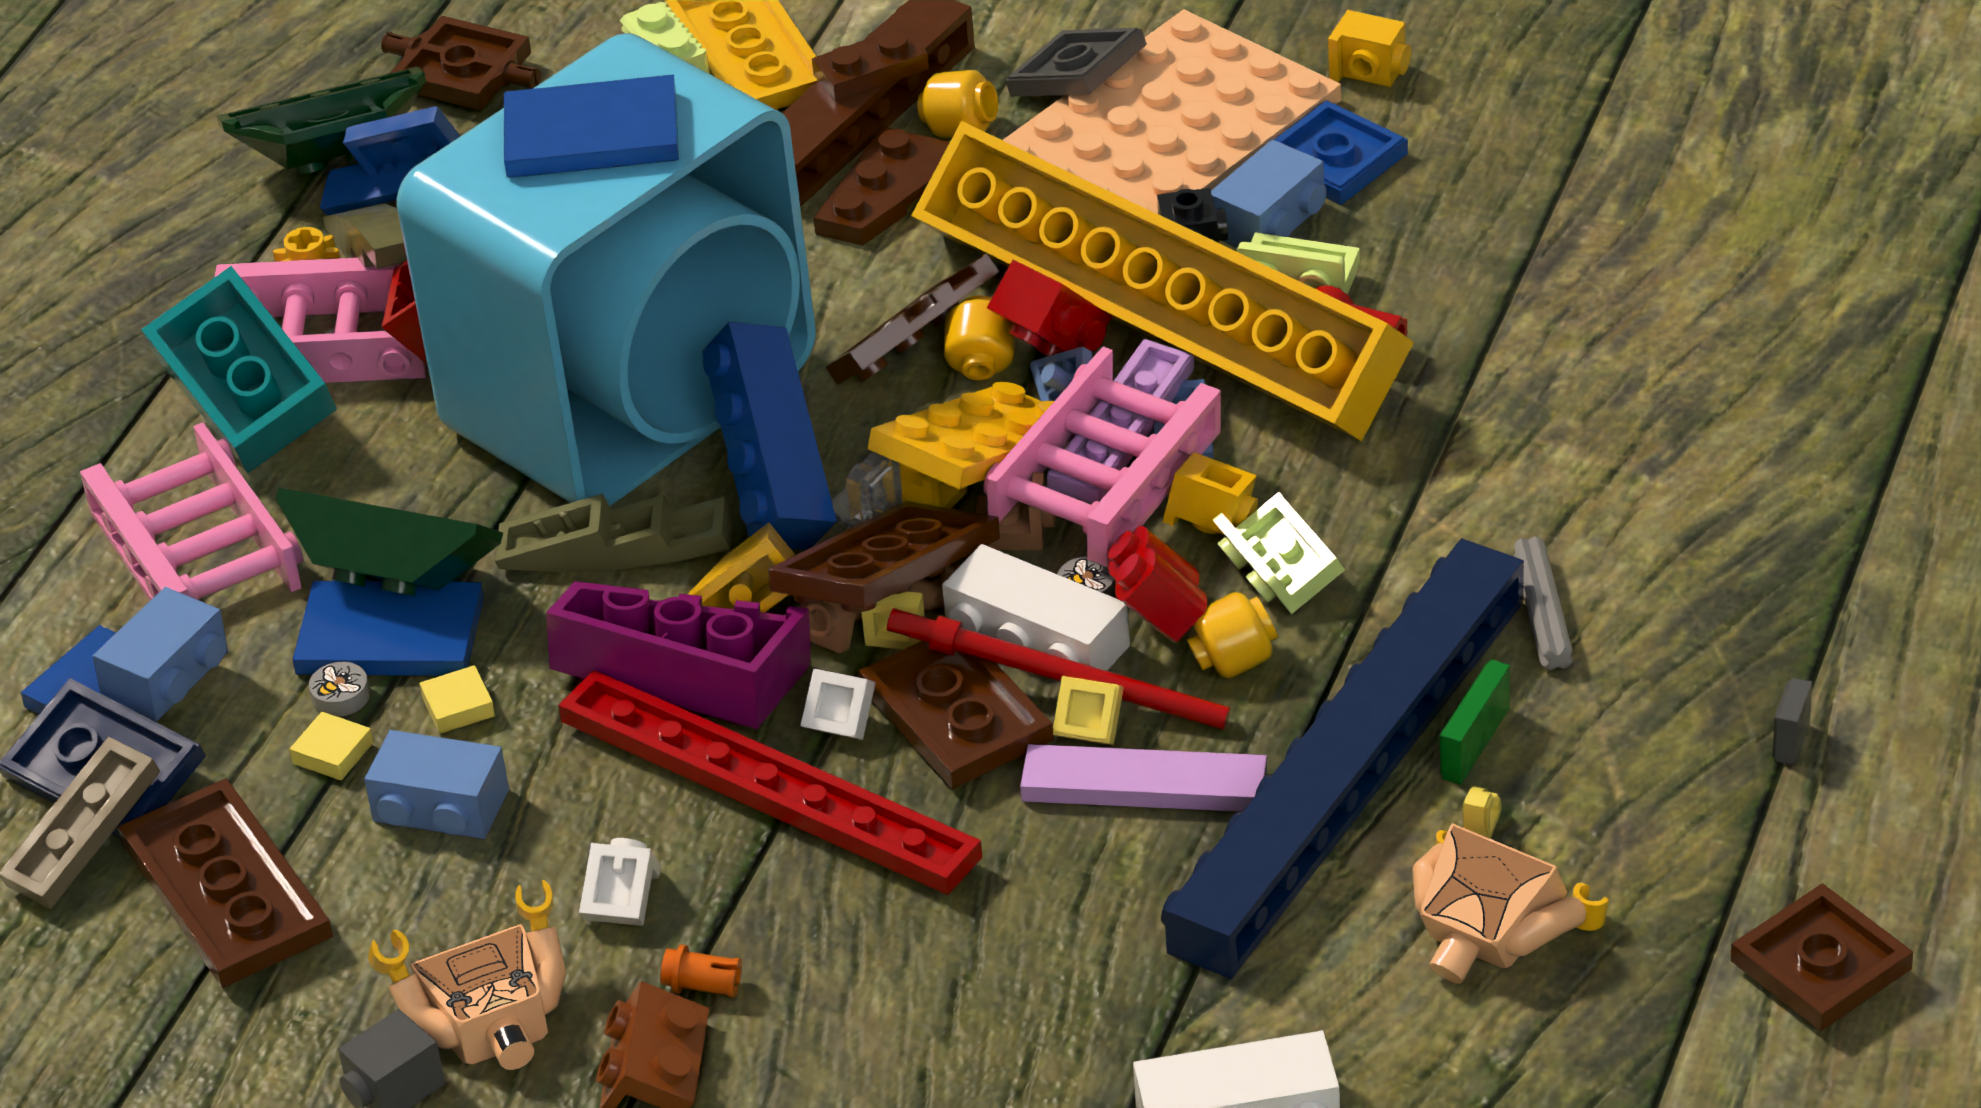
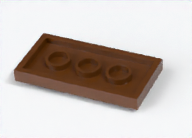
M904 501L769 568L770 591L794 595V600L800 603L826 601L841 604V608L847 612L869 611L877 606L876 603L892 594L909 591L911 584L925 577L942 574L946 566L960 559H967L981 544L987 546L1000 539L999 517Z
M227 778L118 826L123 846L221 988L333 937L330 920Z

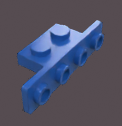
M438 106L347 127L343 143L359 164L333 169L328 173L320 204L321 210L325 215L329 216L397 200L399 187L408 172L459 138V133Z

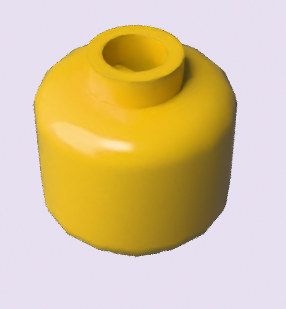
M977 70L935 73L926 82L924 91L918 97L917 110L921 121L927 124L935 136L939 139H951L961 121L985 132L990 122L996 119L998 96L994 85L987 81Z
M977 295L965 298L947 313L945 319L944 358L951 368L972 380H986L996 373L1003 372L1012 364L1015 353V337L1009 334L1013 324L987 309L992 299L989 296Z
M1232 592L1207 605L1205 613L1193 625L1196 635L1187 639V643L1202 671L1213 666L1216 672L1224 679H1233L1270 659L1273 653L1271 642L1279 637L1270 617L1257 596L1249 600L1240 592Z

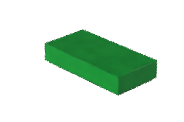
M1492 659L1489 663H1486L1441 732L1440 774H1442L1443 780L1459 785L1463 783L1510 709V665Z

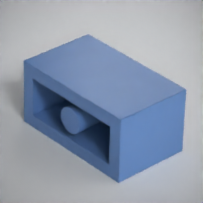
M1273 139L1270 140L1211 190L1215 209L1224 208L1226 213L1228 240L1223 242L1238 248L1240 242L1251 243L1255 232L1289 237L1294 229L1309 216L1316 214L1325 203L1324 161Z
M164 587L92 655L100 694L157 722L175 703L180 702L187 692L211 668L216 667L228 653L221 610L173 589Z
M389 730L364 778L374 822L481 839L486 838L509 791L502 747Z

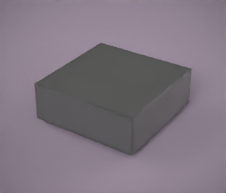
M1792 677L1790 681H1787L1774 717L1772 757H1775V762L1796 765L1810 726L1812 681Z

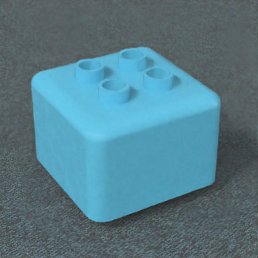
M630 33L618 34L607 39L533 89L674 74L677 99L679 160L510 178L506 176L504 165L503 108L412 168L403 179L397 194V211L436 410L440 420L452 431L569 503L603 494L609 506H611L721 427L715 415V401L709 377L703 368L702 351L728 322L786 327L798 371L807 361L813 349L816 336L791 130L788 119L776 109L644 38Z

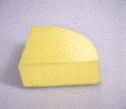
M1472 787L1463 803V828L1491 839L1502 810L1499 795L1489 792L1486 788Z

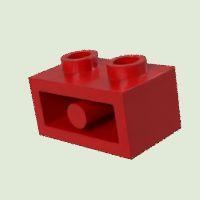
M1015 260L1011 261L987 306V309L1013 324L1009 334L1033 346L1035 350L1047 357L1079 347H1084L1093 353L1102 344L1106 335V327L1112 318L1111 315L1064 284Z

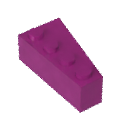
M574 581L546 612L550 669L576 676L582 680L593 670H596L682 709L696 711L730 721L736 725L754 729L759 728L811 665L808 608L788 606L786 615L760 612V603L736 600L734 609L702 606V596L679 594L678 597L659 601L649 599V592L645 589Z

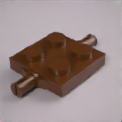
M441 16L429 30L417 37L410 38L387 32V35L383 36L381 42L382 52L403 57L390 73L416 66L424 71L427 82L419 96L461 105L466 108L482 110L504 85L511 83L533 89L541 81V71L539 68L521 65L531 54L529 37Z

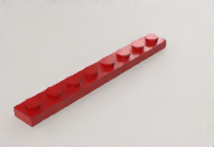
M593 670L558 705L562 723L946 895H949L983 858L981 840L596 670Z

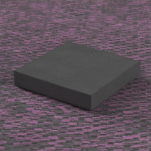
M1137 27L1062 30L1010 74L1005 82L1011 97L1091 94L1144 48L1147 43L1142 29Z

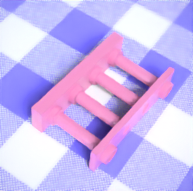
M358 258L220 264L216 266L215 277L232 266L272 317H284L283 331L325 383L426 378V363L386 331L357 332L359 313L385 312L393 270L399 264L377 269L375 266L364 267ZM337 314L335 332L333 334L303 335L306 315Z
M1102 347L1087 365L1082 364L1077 369L1072 382L1001 463H995L989 469L984 481V493L987 495L988 515L999 517L1000 523L1019 501L1083 526V531L1087 534V559L1108 567L1110 560L1108 552L1115 540L1126 531L1133 532L1138 526H1142L1170 493L1175 472L1193 452L1202 455L1220 434L1221 390L1200 383L1186 401L1174 404L1113 381V350ZM1102 400L1163 423L1165 426L1158 434L1146 437L1093 417L1090 413L1098 402ZM1077 434L1137 458L1129 468L1124 467L1119 471L1064 450V448ZM1047 468L1105 489L1108 492L1100 502L1095 501L1092 504H1088L1031 482L1032 472H1044Z
M204 422L193 426L199 450L198 455L126 484L122 480L113 482L101 463L80 471L90 514L149 600L153 599L164 587L199 600L271 569L276 570L291 592L302 588L297 565L303 563L304 559L296 537L291 531L287 533L282 532L237 470L235 459L228 443L224 439L217 441ZM206 475L209 476L216 486L147 515L143 511L137 513L133 511V505ZM227 506H230L238 517L170 546H167L165 542L155 543V535ZM250 537L254 539L260 548L258 551L192 578H189L187 574L182 576L177 574L176 567Z

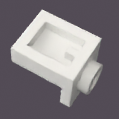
M614 838L611 840L610 845L591 843L579 914L583 920L637 926L644 925L651 878L658 879L661 865L652 850L647 848V845L643 842L629 838Z

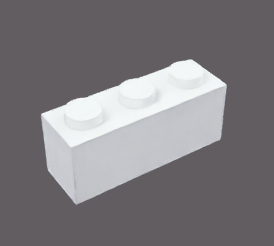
M983 544L942 584L945 617L963 622V629L1106 671L1130 646L1128 607L1119 599Z
M1323 1030L1133 1062L1136 1108H1340L1339 1084Z

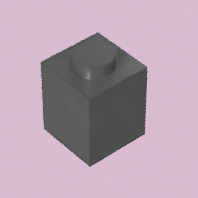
M397 1009L338 1048L344 1073L340 1077V1085L347 1099L356 1108H411L445 1085L437 1042L400 1009Z

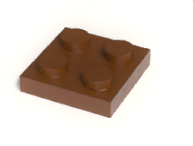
M1822 883L1731 944V962L1814 1027L1822 1031L1912 969L1913 951Z

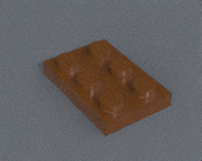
M921 641L859 670V678L876 682L872 701L952 789L1026 754L1028 744L1045 745L1054 740L1053 723L995 662L958 651L953 656L930 650L929 643Z

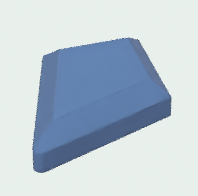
M1079 347L1032 361L1030 369L1041 401H1055L1072 382L1077 369L1082 364L1087 365L1092 359V351Z

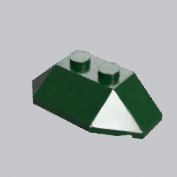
M416 66L217 115V120L220 128L227 134L284 168L291 169L296 167L297 174H306L327 168V159L346 155L348 162L357 161L343 143L347 127L408 113L427 81L424 71Z
M279 487L276 494L278 504L312 564L334 570L333 581L366 587L368 577L383 580L381 590L415 597L417 587L439 591L499 546L503 537V532L475 523Z

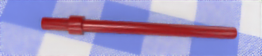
M893 608L887 621V631L928 642L930 650L953 656L958 651L1061 682L1062 676L1121 685L1124 687L1123 701L1221 730H1225L1230 716L1231 707L963 629V622L939 615L936 620Z

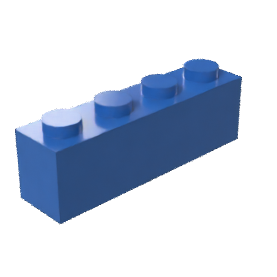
M728 322L702 353L703 368L709 377L715 401L716 419L721 425L728 452V467L733 473L740 500L741 518L746 524L749 537L767 523H770L790 549L807 550L820 540L837 522L787 328Z

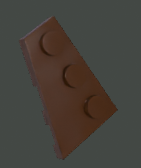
M882 126L814 216L815 234L857 245H865L907 215V205L922 196L950 142Z

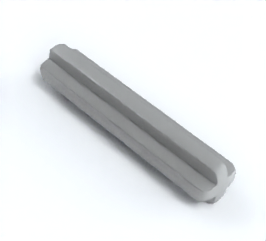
M1537 536L1529 540L1521 537L1514 544V557L1524 560V600L1540 663L1549 671L1557 667L1566 669L1572 663V646L1545 542Z

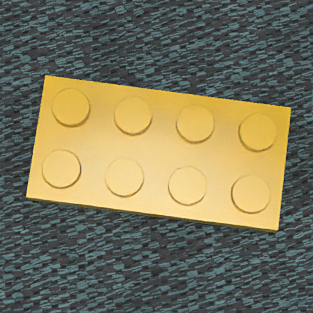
M664 0L668 7L672 8V12L676 13V17L680 18L681 23L685 24V28H689V33H693L694 38L698 39V43L702 44V48L706 49L709 74L776 110L788 107L818 81L813 75L812 58L817 56L779 0Z
M996 382L992 387L974 393H964L960 398L942 404H932L928 409L911 415H900L893 421L871 428L867 449L961 489L985 480L989 469L995 463H1001L1054 401H1040L1026 395L1025 389L1014 383Z

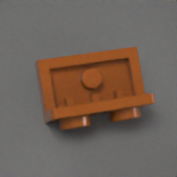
M640 981L626 1002L618 1000L613 1006L605 1026V1035L611 1037L610 1048L604 1054L596 1076V1082L603 1085L599 1108H616L625 1095L660 1108H691L695 1102L709 1008L643 981Z

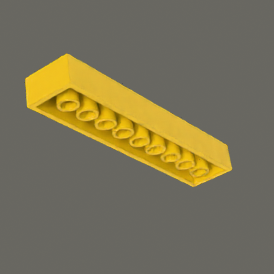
M963 121L960 122L911 215L939 234L979 254H988L992 260L1006 267H1009L1011 261L1015 260L1064 284L1111 315L1112 319L1168 347L1194 355L1195 360L1361 442L1414 344L1408 337L1380 319Z

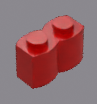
M1138 526L1133 532L1126 531L1115 540L1108 552V558L1110 559L1108 570L1109 574L1116 581V597L1170 641L1177 642L1205 613L1207 607V595L1198 587L1199 571L1144 526Z

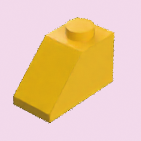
M767 523L725 555L688 594L702 596V606L734 609L736 600L760 603V612L765 613L789 595L770 591L768 569L795 556V554L773 526Z

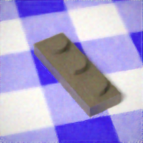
M108 736L0 870V878L4 884L51 909L161 772L153 758Z

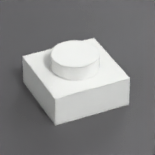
M813 668L800 726L811 730L863 740L876 682Z

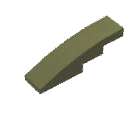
M379 204L323 217L324 227L330 235H333L334 241L346 258H358L364 267L375 266L377 269L401 264L407 260L397 208L387 204Z
M599 494L499 523L498 531L503 532L501 544L496 547L495 563L499 569L542 572L608 571L675 563L731 550L734 511L725 496L672 510L664 495L611 509L604 495Z

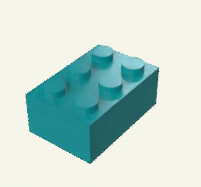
M232 266L141 329L155 357L217 436L228 443L233 456L247 474L337 410L326 383Z

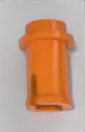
M680 944L677 949H666L661 965L660 983L664 986H671L672 993L680 994L684 988L735 998L738 993V987L735 985L740 986L742 959L689 952L688 945Z

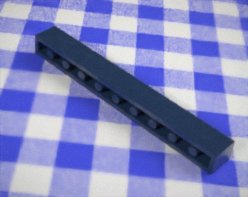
M1461 538L1446 558L1440 557L1436 561L1430 578L1418 593L1412 592L1408 596L1402 613L1391 627H1385L1380 631L1373 649L1361 664L1356 663L1351 667L1344 686L1332 701L1326 700L1321 705L1315 722L1304 736L1296 737L1292 741L1284 761L1272 775L1267 774L1263 777L1258 785L1255 797L1242 813L1237 812L1231 817L1224 836L1212 851H1205L1200 856L1195 865L1193 875L1180 891L1174 890L1168 896L1161 913V922L1165 925L1167 954L1229 979L1235 976L1523 605L1524 560Z

